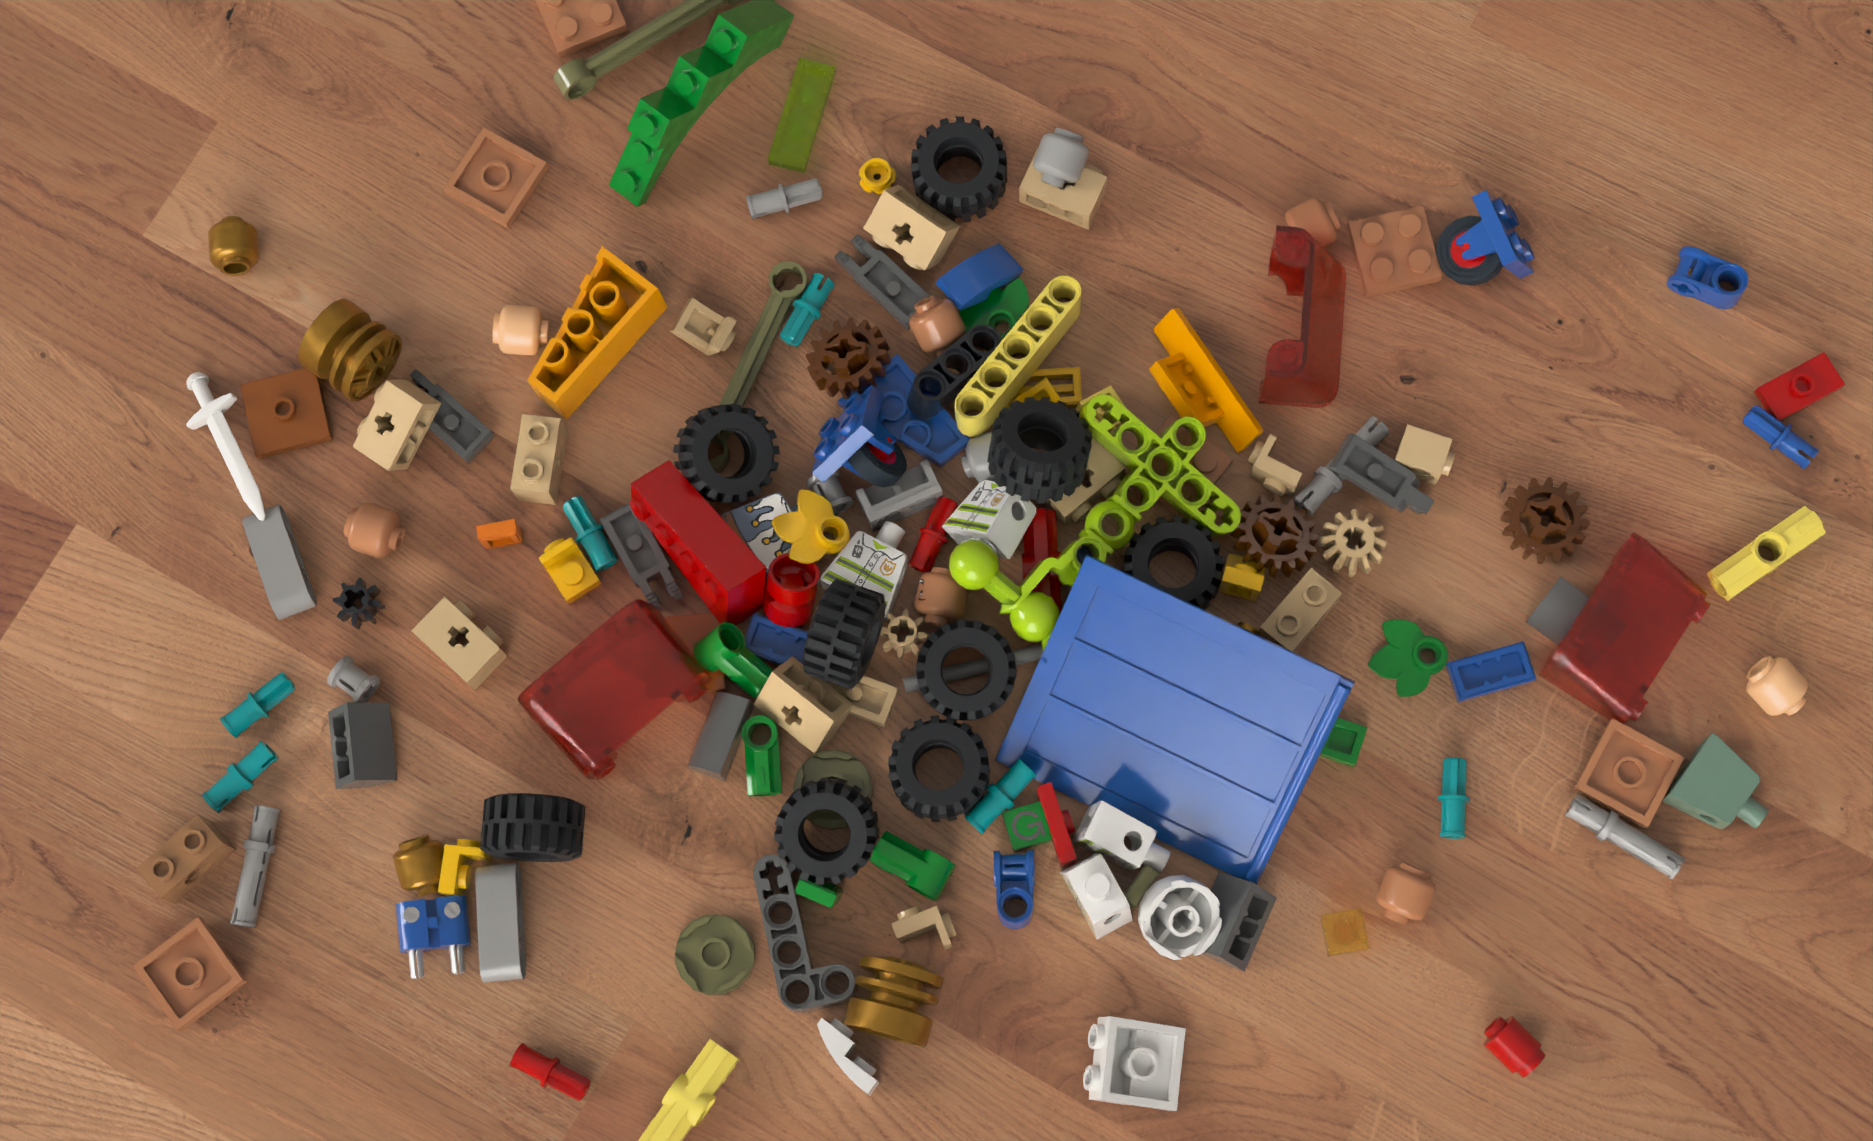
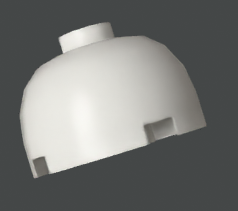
M1185 875L1168 876L1156 881L1145 892L1139 904L1138 923L1146 941L1160 955L1173 960H1182L1180 957L1202 954L1215 942L1222 925V918L1219 917L1220 903L1218 898L1202 882Z

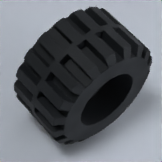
M956 116V122L949 123L948 118L940 120V127L936 128L932 124L926 128L927 137L919 136L916 141L917 149H913L911 155L912 179L916 196H920L922 201L940 213L946 214V217L955 222V217H962L963 223L971 222V215L974 214L979 219L986 215V207L993 210L998 205V197H1003L1005 193L1007 157L1000 137L994 138V130L988 125L981 129L979 120L972 118L971 123H965L964 117ZM954 157L970 158L982 168L975 178L965 183L946 181L937 173L939 167L945 161Z
M1027 397L1023 403L1018 400L1010 403L1009 408L1004 407L999 412V417L995 419L987 462H989L988 469L990 475H995L994 482L999 487L1005 486L1006 493L1009 495H1020V500L1029 502V499H1035L1037 503H1046L1047 499L1057 502L1062 500L1063 494L1067 496L1072 495L1076 487H1080L1083 482L1092 446V432L1088 430V422L1085 418H1079L1080 412L1075 408L1068 409L1066 408V403L1060 400L1057 403L1051 402L1048 397H1042L1041 400ZM1032 448H1039V449L1046 450V451H1048V452L1038 451V450H1035V449H1032Z
M738 404L716 405L699 410L697 415L690 416L685 421L687 424L685 428L679 429L676 437H679L680 441L679 444L674 445L673 453H678V461H674V465L678 470H681L683 476L705 500L720 503L742 502L748 500L747 498L750 496H757L762 492L760 488L768 486L773 478L769 475L771 471H777L779 464L778 462H773L774 455L780 454L779 446H773L772 439L777 438L774 430L766 428L769 422L763 416L757 417L755 410L749 407L742 408ZM723 430L734 433L740 439L744 448L743 464L738 472L731 477H723L716 473L708 459L710 441L719 431Z
M1173 515V521H1166L1165 516L1156 518V524L1154 525L1147 522L1141 526V532L1139 534L1135 532L1130 539L1129 547L1126 548L1123 572L1206 610L1210 606L1212 598L1215 599L1218 592L1224 565L1223 556L1219 554L1221 547L1217 540H1211L1212 533L1206 527L1203 530L1197 528L1198 522L1191 518L1189 523L1181 522L1182 516ZM1162 552H1180L1190 558L1195 565V578L1183 587H1165L1159 584L1150 574V561Z
M835 579L824 592L808 631L803 652L804 673L848 689L854 688L864 676L880 636L886 608L884 594L841 579Z
M964 619L941 626L927 638L918 655L916 676L923 697L934 710L946 717L950 716V718L968 721L984 718L995 712L1006 702L1014 688L1017 675L1016 658L1009 646V642L997 632V629L980 621H965ZM960 647H972L979 650L987 658L990 666V675L986 685L973 694H960L948 687L943 678L942 666L945 658L950 652Z
M939 715L930 716L931 720L925 722L921 718L914 721L915 726L911 729L906 727L900 733L901 738L899 741L895 740L891 747L892 755L889 756L888 760L891 784L902 805L907 810L913 811L915 816L921 819L924 817L931 818V822H940V819L948 818V821H953L957 819L956 816L962 813L964 815L968 814L972 810V806L983 798L985 789L987 790L990 773L987 749L984 747L978 733L974 734L971 726L965 722L959 724L956 719L950 718V716H947V720L939 719ZM932 749H949L958 754L962 760V777L954 786L948 789L932 790L924 787L917 779L916 764L923 754Z
M824 777L816 782L813 780L806 782L801 788H797L790 795L777 816L775 822L777 829L774 833V840L779 844L777 850L780 859L785 857L788 862L786 867L791 872L794 869L801 873L799 878L805 881L808 878L816 879L815 884L824 885L826 881H832L833 884L841 883L845 877L850 879L858 873L861 867L866 865L876 846L879 834L877 811L873 812L871 807L873 803L868 796L865 798L860 793L862 789L856 785L853 787L847 785V780L838 778L837 781H831L830 777ZM818 809H830L845 818L850 827L851 835L849 842L843 849L835 852H825L815 848L808 841L804 832V822L811 812Z
M531 793L494 795L484 800L480 849L491 856L510 860L532 862L571 861L582 855L586 807L573 799L553 795Z

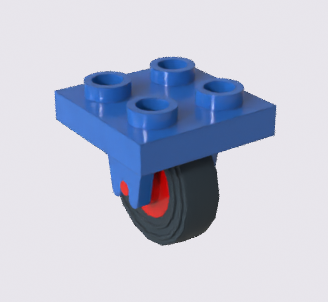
M1487 190L1472 197L1480 217L1466 216L1454 220L1445 227L1438 239L1436 254L1439 266L1447 277L1459 284L1475 286L1486 283L1498 275L1502 267H1505L1520 279L1534 273L1530 263L1531 260L1535 259L1534 253L1525 238L1521 239L1514 228L1520 225L1516 213L1510 204L1506 205L1501 197L1495 198Z
M873 385L863 394L855 393L844 406V412L837 419L834 417L829 418L820 429L819 436H821V440L813 453L816 459L812 474L823 483L838 468L844 466L873 485L885 488L894 485L907 470L906 458L902 449L896 443V438L877 421L884 394Z

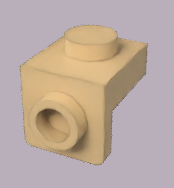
M690 298L685 303L670 332L709 356L719 353L720 350L724 352L730 346L735 337V332L732 329L737 320L731 316L724 318L694 298Z
M1270 433L1265 443L1257 442L1248 462L1254 464L1251 477L1263 482L1262 486L1273 494L1283 496L1285 493L1293 497L1303 473L1269 457L1277 440V436Z
M920 906L907 909L897 914L899 921L891 923L899 943L937 928L944 949L953 948L949 939L956 936L952 921L948 913L940 915L937 906L922 912Z

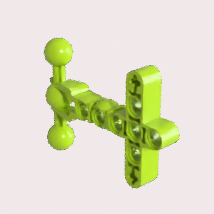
M1101 394L1093 397L1082 405L1079 410V418L1086 419L1089 424L1088 430L1092 432V437L1128 467L1130 471L1116 487L1114 495L1108 497L1106 501L1098 503L1089 511L1086 517L1085 529L1078 533L1080 539L1070 543L1058 557L1039 561L1019 586L999 571L998 556L991 545L976 539L963 541L954 548L950 556L949 569L951 576L957 584L966 589L978 590L984 588L1001 603L999 614H1010V622L1017 635L1027 641H1041L1044 651L1060 614L1057 604L1050 596L1043 592L1032 590L1048 572L1056 573L1062 584L1070 585V588H1072L1082 566L1076 556L1080 546L1088 547L1092 551L1094 558L1105 562L1107 556L1112 555L1115 550L1121 549L1129 543L1134 534L1135 523L1142 518L1139 513L1153 506L1160 496L1190 521L1191 518L1197 521V528L1203 530L1206 527L1212 533V537L1232 532L1238 527L1241 520L1239 507L1189 463L1206 438L1204 425L1198 419L1188 416L1180 418L1168 425L1158 436L1112 396ZM1102 407L1105 410L1102 416L1104 419L1097 422L1094 419L1097 413L1096 409ZM1117 421L1121 422V425L1116 427L1111 434L1108 432L1109 429L1114 427L1112 424ZM1178 427H1184L1191 433L1192 439L1189 446H1184L1177 440L1176 432ZM1124 431H1130L1136 436L1138 442L1135 450H1129L1123 445L1121 438ZM1154 456L1160 457L1166 462L1167 472L1165 476H1159L1153 471L1151 464ZM1184 482H1189L1196 488L1197 496L1194 502H1189L1183 497L1181 489ZM1129 486H1135L1141 491L1143 499L1140 506H1134L1128 501L1127 490ZM1202 505L1206 507V509L1204 510H1198V508ZM1221 510L1224 513L1221 517L1223 523L1216 525L1214 521L1217 516L1214 512ZM1104 516H1111L1116 520L1118 531L1115 536H1109L1103 531L1101 525Z

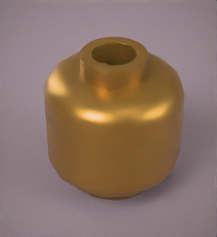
M237 216L225 217L220 222L214 224L208 231L209 260L222 273L231 276L243 275L248 273L259 261L258 231L252 224L244 221L242 218Z
M429 834L399 843L400 850L394 853L392 860L402 889L405 891L416 890L418 897L437 892L444 853L442 843L438 840H430Z

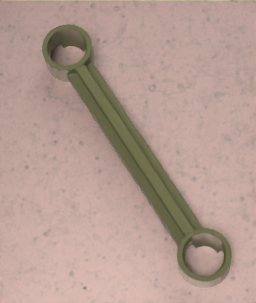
M686 0L587 60L580 58L567 62L556 71L553 80L566 100L578 99L595 87L597 79L723 4L735 5L744 0Z
M784 261L778 263L771 270L769 286L772 293L719 405L738 404L742 408L744 407L790 306L793 305L795 300H800L808 286L806 272L798 263ZM792 272L801 277L802 285L797 284L791 290L783 289L782 292H779L775 287L777 278L784 273ZM728 430L719 431L711 440L718 442L724 449L723 455L718 454L715 459L709 460L711 467L716 473L722 471L730 460V450L727 441L732 432Z

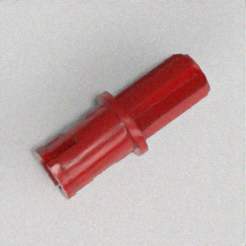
M943 496L938 497L925 528L920 527L919 529L921 536L910 561H908L907 565L922 573L931 572L942 545L948 543L946 538L947 532L942 528V525L958 508V504L954 500Z
M524 1043L520 1044L510 1062L511 1067L517 1068L541 1081L540 1086L543 1088L550 1086L577 1101H581L590 1088L591 1081L588 1078L560 1064L559 1058L555 1057L552 1060L527 1047Z

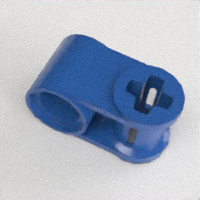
M1685 246L1680 249L1678 254L1680 258L1674 275L1669 276L1666 282L1669 289L1679 295L1695 298L1719 309H1729L1738 303L1748 285L1747 273L1741 266L1712 256L1696 247ZM1691 268V269H1692V273H1691V275L1689 276V275H1688V271H1689V269ZM1728 281L1735 287L1736 291H1725L1719 286L1718 282Z
M1028 850L1026 854L1002 855L1000 851H994V887H996L999 920L1009 929L1017 930L1024 928L1030 923L1034 912V850ZM1013 899L1021 900L1027 906L1026 912L1017 918L1008 916L1004 911L1006 903Z

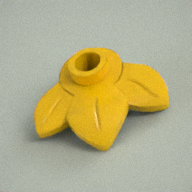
M799 490L797 497L798 511L778 515L772 520V525L777 535L785 542L792 544L789 558L799 563H814L819 561L825 553H839L849 542L850 533L846 522L834 515L832 506L827 499L809 490ZM823 532L832 533L835 540L827 539Z

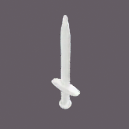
M194 372L187 378L186 385L189 390H193L201 409L191 417L186 425L192 430L206 424L208 425L244 502L257 518L263 521L266 515L260 490L224 417V413L234 404L237 397L229 393L214 399L207 385L209 383L208 376L202 372Z

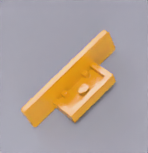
M1180 308L1171 309L1153 329L1170 356L1156 361L1148 370L1181 418L1186 416L1194 417L1204 427L1217 423L1237 452L1245 450L1263 433V428Z

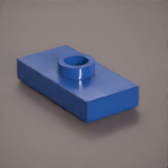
M754 613L745 634L746 647L760 659L781 665L793 656L803 664V652L808 632L796 627H782L774 624L767 617Z
M1524 641L1446 664L1458 703L1536 680Z

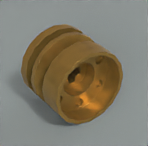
M343 298L330 304L312 322L300 344L298 360L303 367L317 377L329 379L331 387L342 391L346 398L359 402L370 396L386 380L399 358L402 340L397 333L386 329L383 323L378 321L371 322L369 313L352 301Z
M862 956L859 967L875 973V979L856 976L855 983L871 991L869 999L850 998L843 1025L897 1042L926 1047L933 1020L917 1012L918 1004L938 1005L939 998L922 992L923 987L942 989L944 978L930 972L922 965L890 956Z

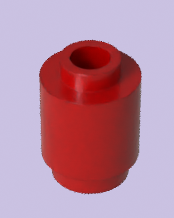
M1501 1016L1497 1017L1483 1032L1488 1037L1483 1045L1511 1073L1517 1072L1522 1078L1529 1075L1546 1056L1540 1049L1541 1043L1513 1016L1506 1020Z

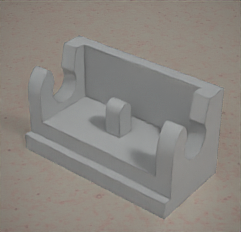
M927 459L921 461L919 466L905 471L901 479L890 487L883 488L873 485L867 489L860 488L855 492L872 532L880 530L885 521L895 523L934 506L938 497L943 496L942 489Z

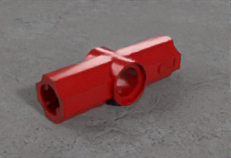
M1046 508L1036 509V514L1023 535V580L1039 561L1051 557L1056 558L1061 554V551L1058 552L1055 510H1048ZM1048 572L1032 591L1043 592L1050 596L1057 604L1059 614L1061 613L1060 586H1063L1056 573Z

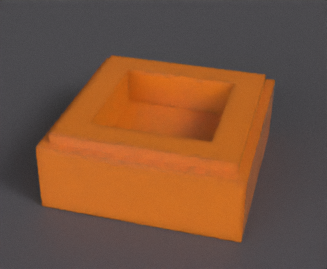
M515 519L476 526L478 540L485 549L519 544L523 541L522 529Z

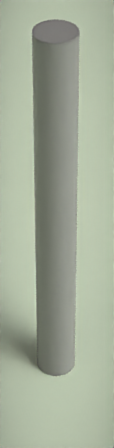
M1042 643L1012 650L1016 658V666L1040 660L1043 654ZM986 657L942 668L945 683L990 672V666ZM916 675L902 678L906 693L920 690Z

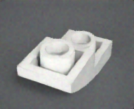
M821 1018L817 1026L828 1051L843 1072L859 1088L871 1096L879 1085V1082L872 1077L877 1070L859 1056L853 1062L848 1059L857 1046L850 1040L854 1032L836 1018L830 1024Z

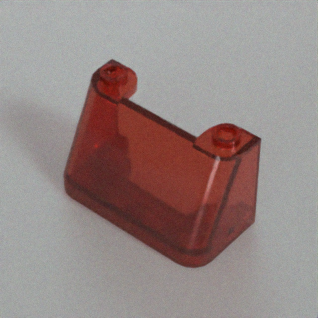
M1276 225L1269 256L1268 276H1278L1282 279L1286 287V295L1303 296L1300 340H1280L1269 349L1264 378L1260 382L1259 404L1323 408L1333 402L1339 388L1346 286L1345 268L1339 260L1305 229Z
M1632 532L1621 545L1588 601L1558 644L1551 658H1548L1538 674L1608 720L1613 718L1623 724L1628 718L1633 721L1639 718L1648 704V701L1643 698L1644 694L1690 622L1694 621L1698 624L1710 606V603L1705 601L1708 594L1706 590L1648 540L1635 532Z
M637 599L621 608L536 679L519 695L517 701L587 779L593 780L596 777L599 780L616 767L614 760L618 756L616 752L618 748L675 701L682 702L687 700L688 703H692L706 693L708 688L705 685L713 678L707 670L700 666L693 652L659 609L642 599Z

